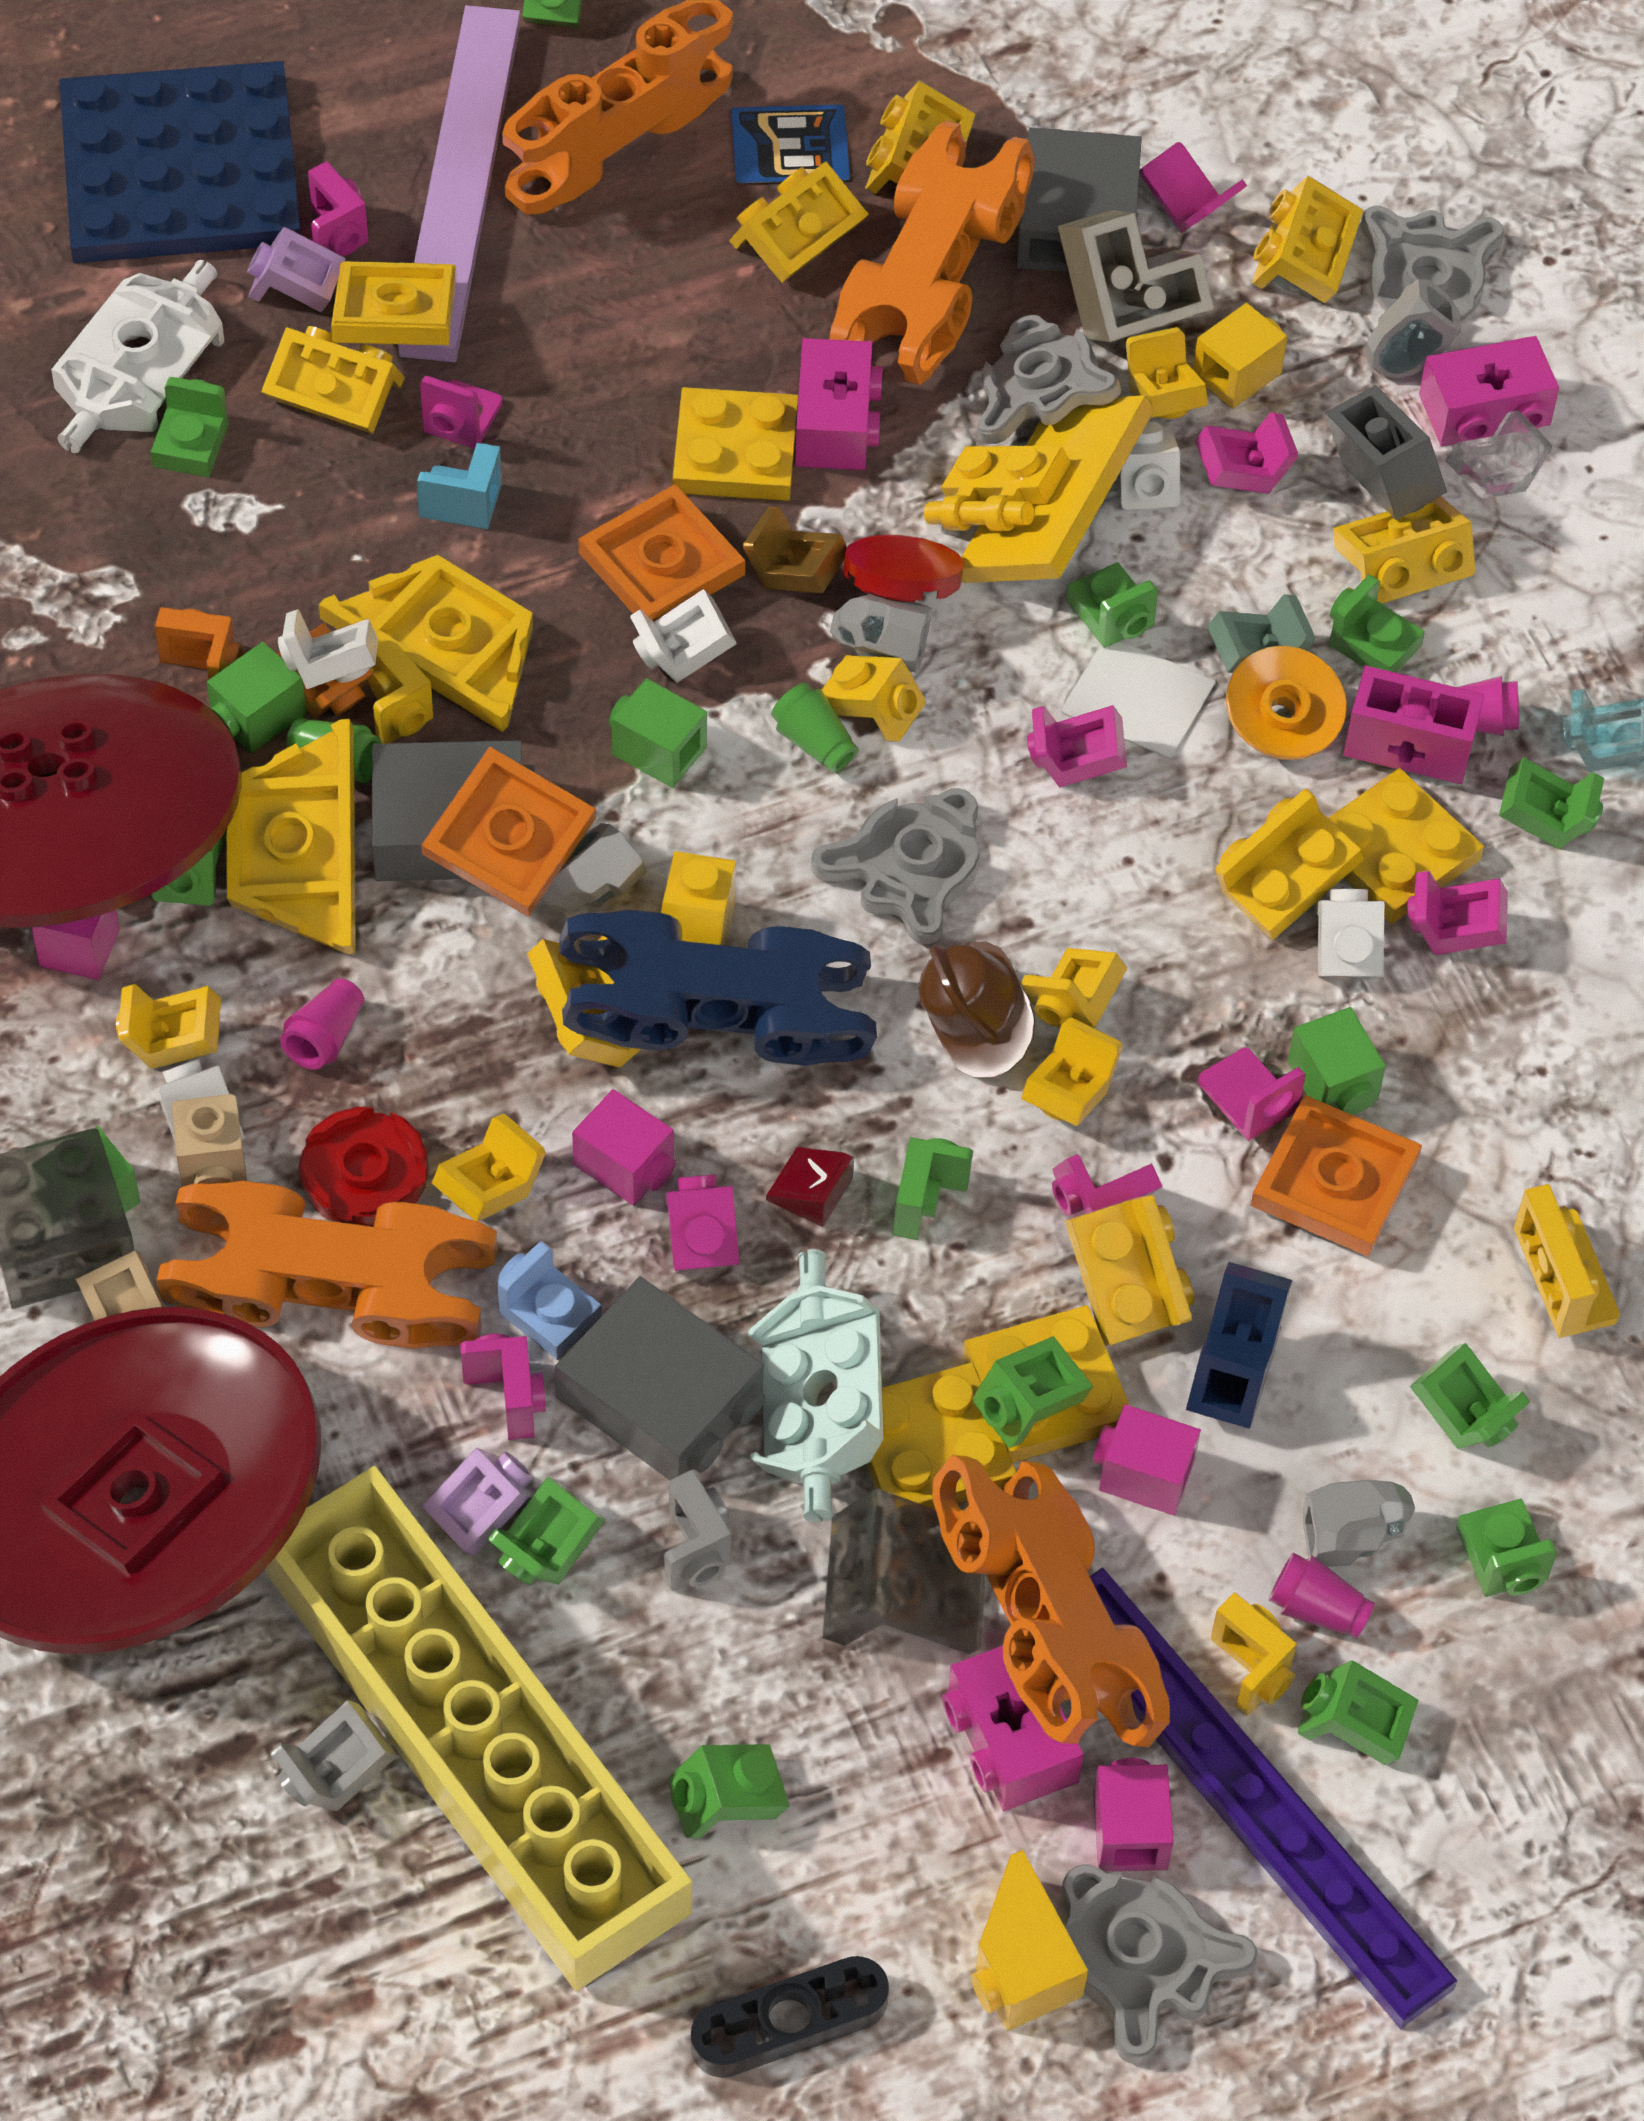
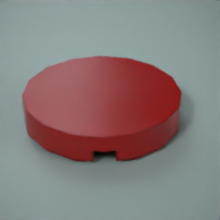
M875 535L860 538L848 545L845 553L843 574L847 579L855 577L854 585L860 588L861 591L884 599L915 602L916 600H923V592L937 591L936 599H944L960 589L964 561L958 552L928 539L905 535Z
M359 1106L335 1112L314 1126L305 1139L306 1145L299 1158L298 1171L306 1200L322 1217L333 1222L373 1227L378 1207L390 1202L416 1204L426 1188L428 1155L422 1137L404 1117L390 1112L389 1116L384 1113H375L374 1107Z

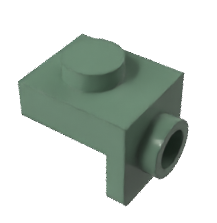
M1284 594L1268 615L1219 611L1207 626L1227 673H1233L1247 656L1260 649L1272 646H1291L1307 651L1315 640V635L1297 596Z

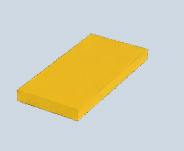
M1146 395L1118 397L1113 402L1105 405H1079L1061 421L1053 425H1045L1040 420L1026 446H1062L1071 464L1048 504L1033 505L1034 519L1031 524L1015 525L1010 531H992L986 525H979L961 556L964 561L962 575L964 583L1060 579L1154 412V408Z

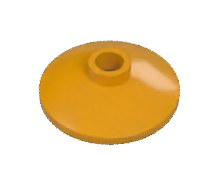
M1272 646L1260 649L1247 656L1233 672L1226 692L1227 712L1236 732L1252 748L1273 758L1299 760L1322 752L1336 739L1346 717V695L1336 673L1318 656L1296 647ZM1281 705L1286 707L1291 717L1279 716L1273 711L1272 706Z

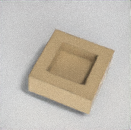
M136 1250L76 1279L94 1320L132 1310L166 1307L141 1253Z

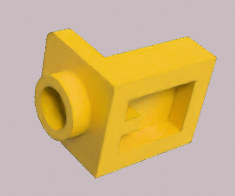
M389 634L378 640L376 663L371 667L374 674L368 680V683L378 699L373 705L376 736L381 739L382 744H390L402 736L407 737L415 734L426 722L433 719L431 682Z

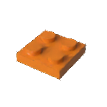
M676 484L578 538L579 554L633 614L641 609L653 622L704 589L711 595L745 575V559Z
M489 746L422 843V855L529 917L596 819V808Z
M1304 1094L1253 1191L1250 1206L1369 1257L1420 1157L1422 1144Z

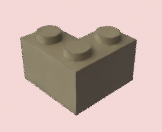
M1109 210L1058 226L1084 335L1088 339L1111 342L1214 310L1201 253L1174 250L1146 259L1135 212Z

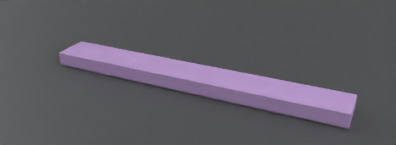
M465 5L414 263L456 265L457 284L450 345L398 344L399 357L457 362L521 25L520 10Z

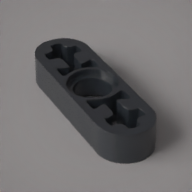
M851 1956L711 2005L702 2010L693 2021L691 2027L692 2058L696 2065L708 2075L726 2078L869 2028L883 2017L887 2009L889 1993L887 1975L883 1968L875 1961L862 1956ZM849 1980H856L857 1985L861 1989L872 1987L868 1991V2003L865 2006L857 2007L852 1997L843 1998L831 2003L830 2017L832 2019L826 2021L822 2019V2003L815 1992L816 1990H824V2002L827 2003L844 1995L845 1982ZM786 2000H793L803 2004L811 2016L808 2025L796 2033L779 2031L772 2025L769 2019L770 2011L776 2004ZM757 2013L758 2031L765 2043L758 2045L755 2043V2031L753 2030L734 2039V2052L723 2054L718 2045L706 2047L711 2042L712 2029L723 2027L724 2032L728 2036L743 2033L749 2030L748 2015Z

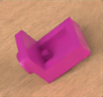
M327 161L309 170L311 208L318 216L311 224L313 242L340 256L349 255L358 247L369 242L366 205L362 195L350 178L346 177L343 179Z
M1269 413L1254 433L1206 425L1195 439L1212 486L1269 494L1298 458L1297 448L1284 415L1281 413Z
M1114 705L1056 722L1045 706L1032 709L1033 732L1027 735V746L1031 759L1037 768H1045L1059 788L1127 768L1123 718Z
M1430 871L1416 873L1415 896H1410L1408 899V917L1413 931L1423 935L1434 955L1507 943L1508 891L1500 878L1440 888Z
M1078 1154L1065 1159L1052 1169L1056 1179L1052 1182L1055 1199L1063 1213L1067 1216L1073 1215V1217L1133 1198L1151 1195L1163 1187L1152 1163L1097 1188L1094 1187Z
M716 1174L678 1178L679 1190L664 1192L665 1204L668 1208L673 1270L740 1264L733 1187H717Z
M495 1333L481 1336L474 1341L462 1342L460 1350L463 1383L470 1385L503 1382L508 1440L535 1438L533 1413L546 1412L543 1372L530 1373L527 1336L510 1337L505 1334Z

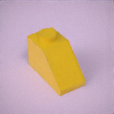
M674 851L661 913L671 915L680 922L682 926V941L726 946L735 906L736 860Z
M1023 1849L1011 1854L979 1943L976 1972L971 1974L972 1985L982 2007L988 2014L997 2011L1007 2031L1082 1998L1088 1974L1087 1967Z

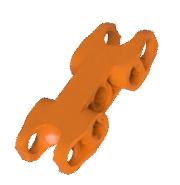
M686 0L666 8L638 28L636 48L592 78L581 74L566 75L539 91L508 119L503 130V145L515 152L523 161V163L510 172L505 185V197L526 215L546 213L559 205L576 199L594 187L602 178L603 160L645 132L649 131L657 134L672 133L701 115L728 90L732 80L733 65L723 60L713 49L729 36L733 25V11L719 0ZM697 15H710L717 19L715 24L697 32L691 30L687 25L688 21ZM701 70H710L716 73L718 77L713 81L701 83L699 76ZM527 127H537L539 131L538 140H525L518 133ZM540 177L548 179L552 184L551 188L541 195H530L520 189L525 184Z
M944 121L933 130L924 144L911 156L896 187L894 196L895 215L898 219L906 220L884 264L861 259L853 267L840 292L837 312L831 326L830 340L868 341L873 344L886 336L902 335L904 338L899 348L898 365L904 372V381L921 385L932 376L944 358L955 348L970 317L972 308L971 288L959 282L981 239L1002 244L1006 243L1013 235L1025 211L1026 197L1033 178L1036 161L1030 141L1027 139L1013 137L1004 143L1000 152L989 163L976 168H962L966 158L967 142L961 134V124Z
M242 1180L213 1184L196 1183L179 1188L175 1203L178 1211V1222L186 1225L191 1230L218 1236L226 1244L216 1255L204 1260L176 1259L160 1264L156 1280L158 1292L162 1300L174 1306L205 1309L227 1314L245 1321L254 1327H267L276 1324L279 1321L283 1302L355 1311L351 1327L361 1338L382 1345L411 1349L432 1346H460L462 1342L474 1341L480 1337L482 1329L481 1307L473 1304L470 1300L440 1293L430 1284L440 1273L450 1269L466 1268L476 1270L495 1265L498 1251L497 1231L483 1223L451 1214L435 1206L390 1202L378 1207L374 1226L369 1227L303 1218L306 1204L303 1197L291 1189L278 1185Z
M951 1455L933 1478L932 1486L933 1503L940 1523L941 1536L954 1563L961 1571L971 1574H986L1005 1612L1010 1627L1005 1634L1003 1642V1660L1019 1697L1033 1713L1044 1732L1050 1738L1060 1743L1078 1744L1083 1733L1098 1720V1710L1107 1718L1117 1736L1123 1742L1132 1746L1150 1747L1170 1723L1169 1698L1161 1677L1159 1662L1145 1635L1138 1627L1130 1624H1114L1088 1575L1095 1554L1094 1538L1076 1501L1066 1491L1053 1470L1039 1462L1022 1461L1017 1472L1004 1483L1003 1491L992 1481L982 1463L977 1459L962 1455ZM960 1476L963 1479L969 1506L964 1511L960 1509L956 1501L955 1490ZM1035 1481L1039 1495L1035 1499L1028 1500L1029 1489ZM1136 1689L1140 1690L1146 1702V1714L1141 1725L1137 1721L1131 1699V1694ZM1071 1700L1070 1717L1065 1723L1060 1712V1705L1064 1701Z

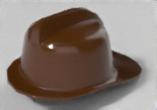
M986 941L969 942L965 945H952L947 948L941 945H934L929 949L932 958L921 973L918 990L921 1005L927 1012L947 1056L957 1069L974 1078H995L1011 1071L1025 1057L1033 1041L1035 1017L1031 1002L1021 985L1010 959L1000 947Z

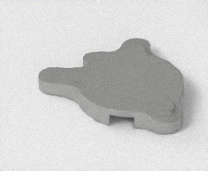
M1382 206L1369 207L1363 212L1360 227L1371 242L1375 253L1371 269V290L1375 300L1386 311L1400 298L1408 285L1418 279L1428 278L1447 293L1459 310L1460 321L1464 320L1474 312L1481 301L1486 276L1484 261L1501 246L1505 232L1503 225L1492 217H1482L1461 230L1452 231L1445 227L1444 217L1435 210L1425 211L1413 217L1404 218ZM1419 320L1409 321L1404 327L1407 332L1413 335L1422 328Z
M1024 316L1012 323L1008 336L1000 344L1003 356L993 367L987 361L984 364L981 374L982 384L989 404L978 421L977 430L984 443L998 444L1009 438L1024 420L1039 417L1045 425L1056 424L1079 405H1105L1113 402L1121 394V387L1114 374L1098 368V362L1087 336L1078 329H1076L1074 336L1063 335L1060 333L1058 325L1048 323L1040 316Z
M952 788L939 795L925 796L924 803H910L898 806V798L889 801L867 817L861 829L851 838L816 848L811 857L812 872L818 879L826 882L864 881L866 886L861 892V906L865 911L873 914L898 916L905 923L907 932L914 941L921 944H933L940 939L943 933V914L945 909L951 902L965 893L975 880L979 868L980 852L976 839L977 829L975 825L978 814L977 800L964 789Z
M1089 1864L1078 1865L1066 1873L1062 1882L1061 1897L1067 1912L1065 1928L1088 1969L1084 1995L1102 2007L1109 2015L1114 2028L1115 2046L1119 2057L1128 2063L1145 2062L1153 2055L1156 2047L1158 2013L1164 2008H1172L1185 2019L1194 2020L1200 2018L1206 2010L1210 1989L1213 1984L1222 1979L1244 1977L1250 1973L1256 1963L1257 1948L1253 1941L1244 1935L1223 1932L1209 1925L1199 1916L1193 1904L1172 1884L1153 1876L1152 1882L1141 1879H1121L1122 1873L1105 1872Z

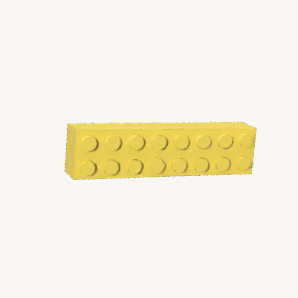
M374 1465L307 1507L291 1537L265 1568L266 1575L576 1992L690 1916L692 1914V1880Z

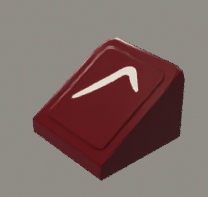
M796 1147L768 1191L766 1201L823 1227L853 1179L854 1157L844 1152Z

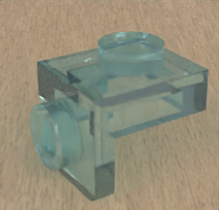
M1585 689L1572 691L1571 714H1566L1563 718L1564 736L1568 748L1578 751L1588 771L1593 772L1643 763L1644 698L1594 707Z

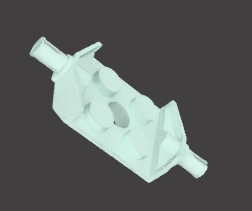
M809 1249L807 1250L808 1255L804 1251L798 1255L800 1286L797 1288V1292L790 1294L748 1330V1336L762 1346V1363L764 1364L763 1393L765 1394V1401L763 1403L764 1457L755 1452L750 1454V1460L767 1473L796 1484H804V1519L820 1523L823 1522V1518L828 1521L833 1517L831 1484L840 1482L841 1475L871 1462L883 1441L879 1308L863 1295L827 1287L826 1254L821 1250ZM837 1380V1389L829 1396L827 1403L817 1406V1398L821 1389L826 1384Z

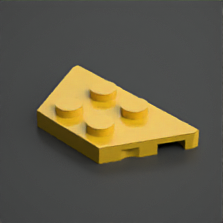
M439 555L412 564L408 570L402 573H389L368 581L369 591L341 602L338 601L335 595L324 598L319 603L320 619L337 630L369 619L378 640L389 634L430 680L432 689L501 732H504L509 726L533 630V613Z
M340 719L330 725L333 731L301 748L296 743L275 754L273 759L266 765L260 767L253 766L242 772V788L239 803L227 827V900L232 907L342 953L356 954L354 727L350 719Z

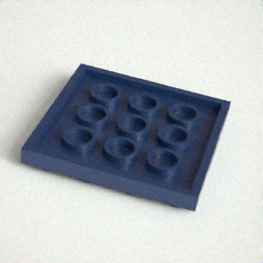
M284 61L59 79L70 248L73 263L258 248L262 242L271 246L283 227L301 235Z

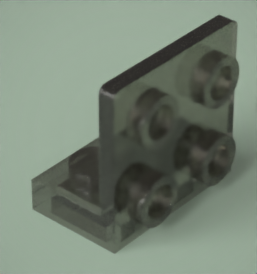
M87 1129L0 1154V1269L11 1309L79 1291L80 1287L76 1281L77 1278L135 1250L129 1224L98 1129Z
M876 1488L832 1517L822 1638L846 1646L878 1626L885 1624L963 1653L972 1654L981 1648L986 1574L965 1573L957 1567L941 1536L940 1523L935 1509Z

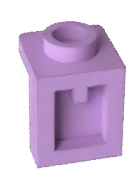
M283 227L271 246L262 242L255 252L247 271L248 274L255 277L248 297L259 302L271 286L322 313L330 302L338 281L340 263L345 261L346 258Z
M476 1447L422 1507L465 1553L476 1556L489 1542L488 1538L496 1528L501 1529L520 1507H526L535 1494L528 1486L535 1478L510 1453L505 1451L499 1457Z

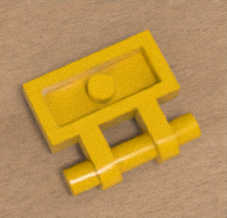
M965 446L941 486L945 498L942 501L927 502L924 507V519L927 524L942 525L949 531H965L972 525H986L992 531H1010L1015 525H1029L1034 519L1033 505L1048 504L1069 468L1071 461L1062 446Z

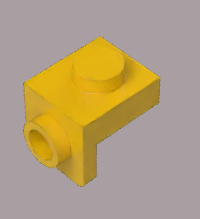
M1170 328L1127 339L1126 350L1130 392L1133 396L1146 395L1154 408L1152 418H1179L1186 415L1191 409L1208 406L1206 384L1187 363L1185 334L1180 328Z
M846 655L842 662L836 666L832 676L822 689L838 716L874 718L885 739L892 742L901 741L926 702L925 697L902 658Z
M1067 947L1051 977L1025 975L1021 985L1034 1006V1013L1045 1023L1061 1028V1025L1068 1018H1074L1092 1028H1096L1128 968L1116 952Z
M136 984L125 986L121 992L120 1012L116 1017L118 1038L125 1047L130 1049L151 1069L215 1053L218 1050L221 997L209 986L153 1000Z
M1068 1018L1061 1025L1053 1052L1027 1078L1021 1099L1040 1108L1044 1114L1053 1119L1067 1121L1078 1126L1107 1094L1123 1048L1121 1041L1074 1018Z
M502 1113L491 1119L482 1144L438 1165L432 1184L454 1202L459 1209L464 1211L473 1220L479 1222L528 1198L546 1151L525 1130L506 1114Z
M1234 1592L1216 1610L1210 1639L1250 1672L1241 1683L1236 1705L1241 1712L1248 1716L1262 1701L1269 1706L1273 1705L1290 1687L1295 1678V1673L1291 1671L1297 1643L1282 1631L1278 1620L1270 1611L1259 1604L1253 1603L1250 1605Z

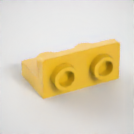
M918 81L904 98L899 95L894 96L885 109L880 122L881 125L886 127L885 133L877 140L866 161V165L871 167L872 170L865 189L876 194L889 179L898 184L911 156L924 144L933 130L944 121L961 124V134L967 142L976 114L921 81Z
M825 161L810 174L803 167L792 173L776 188L781 195L770 204L761 197L746 208L736 218L742 225L741 228L729 241L736 250L748 241L779 281L783 283L862 223L869 214L827 161Z
M1309 175L1291 192L1287 189L1282 190L1273 201L1267 214V219L1272 221L1270 229L1259 242L1253 255V259L1258 262L1252 284L1263 289L1277 275H1280L1313 297L1326 303L1338 291L1364 210Z
M308 326L306 332L302 333L286 327L261 392L271 400L373 434L391 386L401 388L405 377L391 363L393 356L379 348L361 344L359 350L356 351L341 346L339 343H332V333L326 330Z
M1441 496L1427 503L1420 510L1409 513L1398 520H1395L1386 511L1333 528L1335 549L1361 572V582L1369 574L1380 580L1377 601L1381 604L1464 579L1475 573L1472 522Z
M1305 788L1293 799L1290 797L1285 798L1276 804L1269 812L1265 824L1248 839L1241 838L1233 842L1222 854L1215 872L1223 894L1273 941L1364 860L1362 850L1319 810L1316 796Z
M1550 1184L1525 1189L1513 1229L1558 1338L1617 1324L1620 1311L1578 1212L1575 1209H1568L1565 1205L1559 1206Z
M1153 1195L1133 1198L1064 1220L1093 1315L1105 1346L1168 1326L1181 1325L1192 1321L1189 1306L1194 1305L1195 1302L1192 1284L1186 1271L1182 1267H1176L1169 1243L1175 1241L1173 1223L1167 1209L1163 1205L1157 1206Z

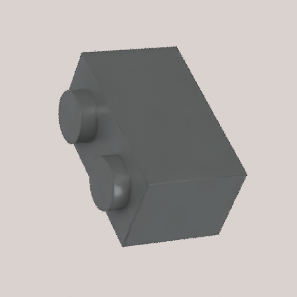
M1377 385L1325 412L1343 467L1395 520L1420 510L1427 503L1447 493L1430 437Z

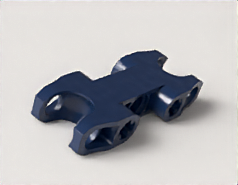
M630 909L606 913H585L567 918L559 938L560 954L566 957L568 961L598 968L608 974L614 984H583L580 987L570 989L568 999L562 1009L563 1025L580 1035L601 1039L620 1047L665 1050L683 1043L687 1038L688 1028L754 1034L755 1051L759 1057L770 1062L802 1066L830 1062H849L868 1057L877 1039L876 1021L862 1012L839 1008L829 1002L822 994V992L828 991L846 992L862 987L864 978L871 968L870 952L855 942L835 938L816 930L784 926L768 927L757 931L748 940V948L682 941V926L671 915ZM587 935H600L607 939L586 941L579 938ZM833 962H847L851 964L841 968L826 966ZM587 1009H602L606 1010L607 1012L602 1014H587L583 1013L582 1011ZM845 1035L856 1036L848 1040H834L829 1038L832 1036Z

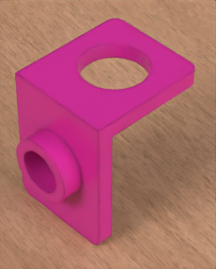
M1176 142L1139 171L1141 178L1181 234L1247 187V184L1242 179L1219 195L1181 142Z
M424 376L420 383L423 432L475 449L476 444L482 442L502 406V396L458 380L445 382L430 376ZM478 404H479V405L482 407V409H483V411H482V413H481L480 416H479Z
M1243 1047L1200 1073L1198 1084L1246 1140L1250 1141L1295 1113L1301 1101L1306 1074L1300 1067H1297L1276 1079L1249 1048Z

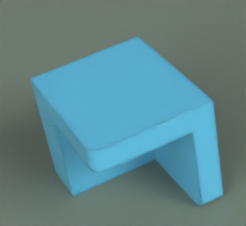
M477 443L468 471L436 465L432 467L430 473L420 472L416 483L419 517L488 529L502 486L500 447Z

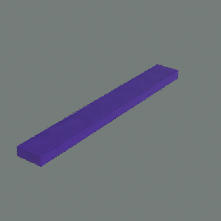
M1103 1567L1089 1577L1114 1624H1130L1138 1627L1145 1635L1159 1662L1161 1677L1169 1698L1170 1723L1156 1738V1742L1400 2030L1455 1989L1458 1980ZM1136 1689L1132 1692L1131 1699L1136 1718L1142 1724L1146 1714V1702L1140 1690Z

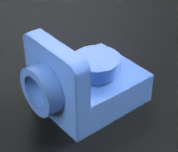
M540 1241L526 1255L519 1253L512 1257L498 1277L499 1314L556 1360L576 1343L602 1316L601 1304L553 1266V1250L543 1241Z

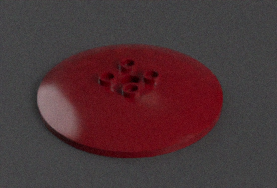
M74 674L38 679L0 689V927H42L65 924L105 914L157 892L198 863L217 843L231 822L239 803L242 788V772L237 748L230 731L223 721L208 706L195 697L169 685L139 677L117 674ZM57 772L52 776L40 777L47 773Z
M155 1307L107 1316L74 1328L36 1348L0 1376L1 1638L16 1645L38 1651L60 1654H92L139 1646L166 1637L211 1614L238 1595L261 1574L283 1548L302 1518L315 1486L321 1455V1425L315 1400L301 1371L280 1344L251 1324L227 1314L187 1307ZM148 1487L146 1493L139 1500L128 1504L120 1503L123 1496L132 1488Z

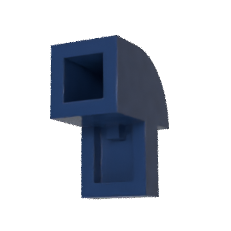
M1228 1262L1223 1275L1210 1330L1200 1352L1186 1407L1187 1411L1250 1429L1271 1366L1293 1280Z

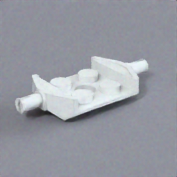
M198 260L183 281L174 278L169 282L142 273L123 279L51 369L54 388L76 413V416L65 430L58 435V442L65 450L68 451L71 447V453H78L93 431L100 428L105 430L154 432L158 427L156 411L166 399L164 387L169 377L183 378L210 342L215 346L221 347L224 343L222 322L212 304L201 297L205 289L217 277V271L210 263L207 262L204 265V260ZM139 337H146L151 340L139 348H130L123 345L125 340H135Z

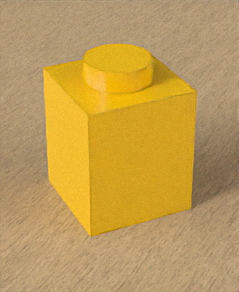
M1246 302L1197 338L1193 370L1211 392L1234 409L1282 374L1288 336L1282 332L1274 320L1264 317Z

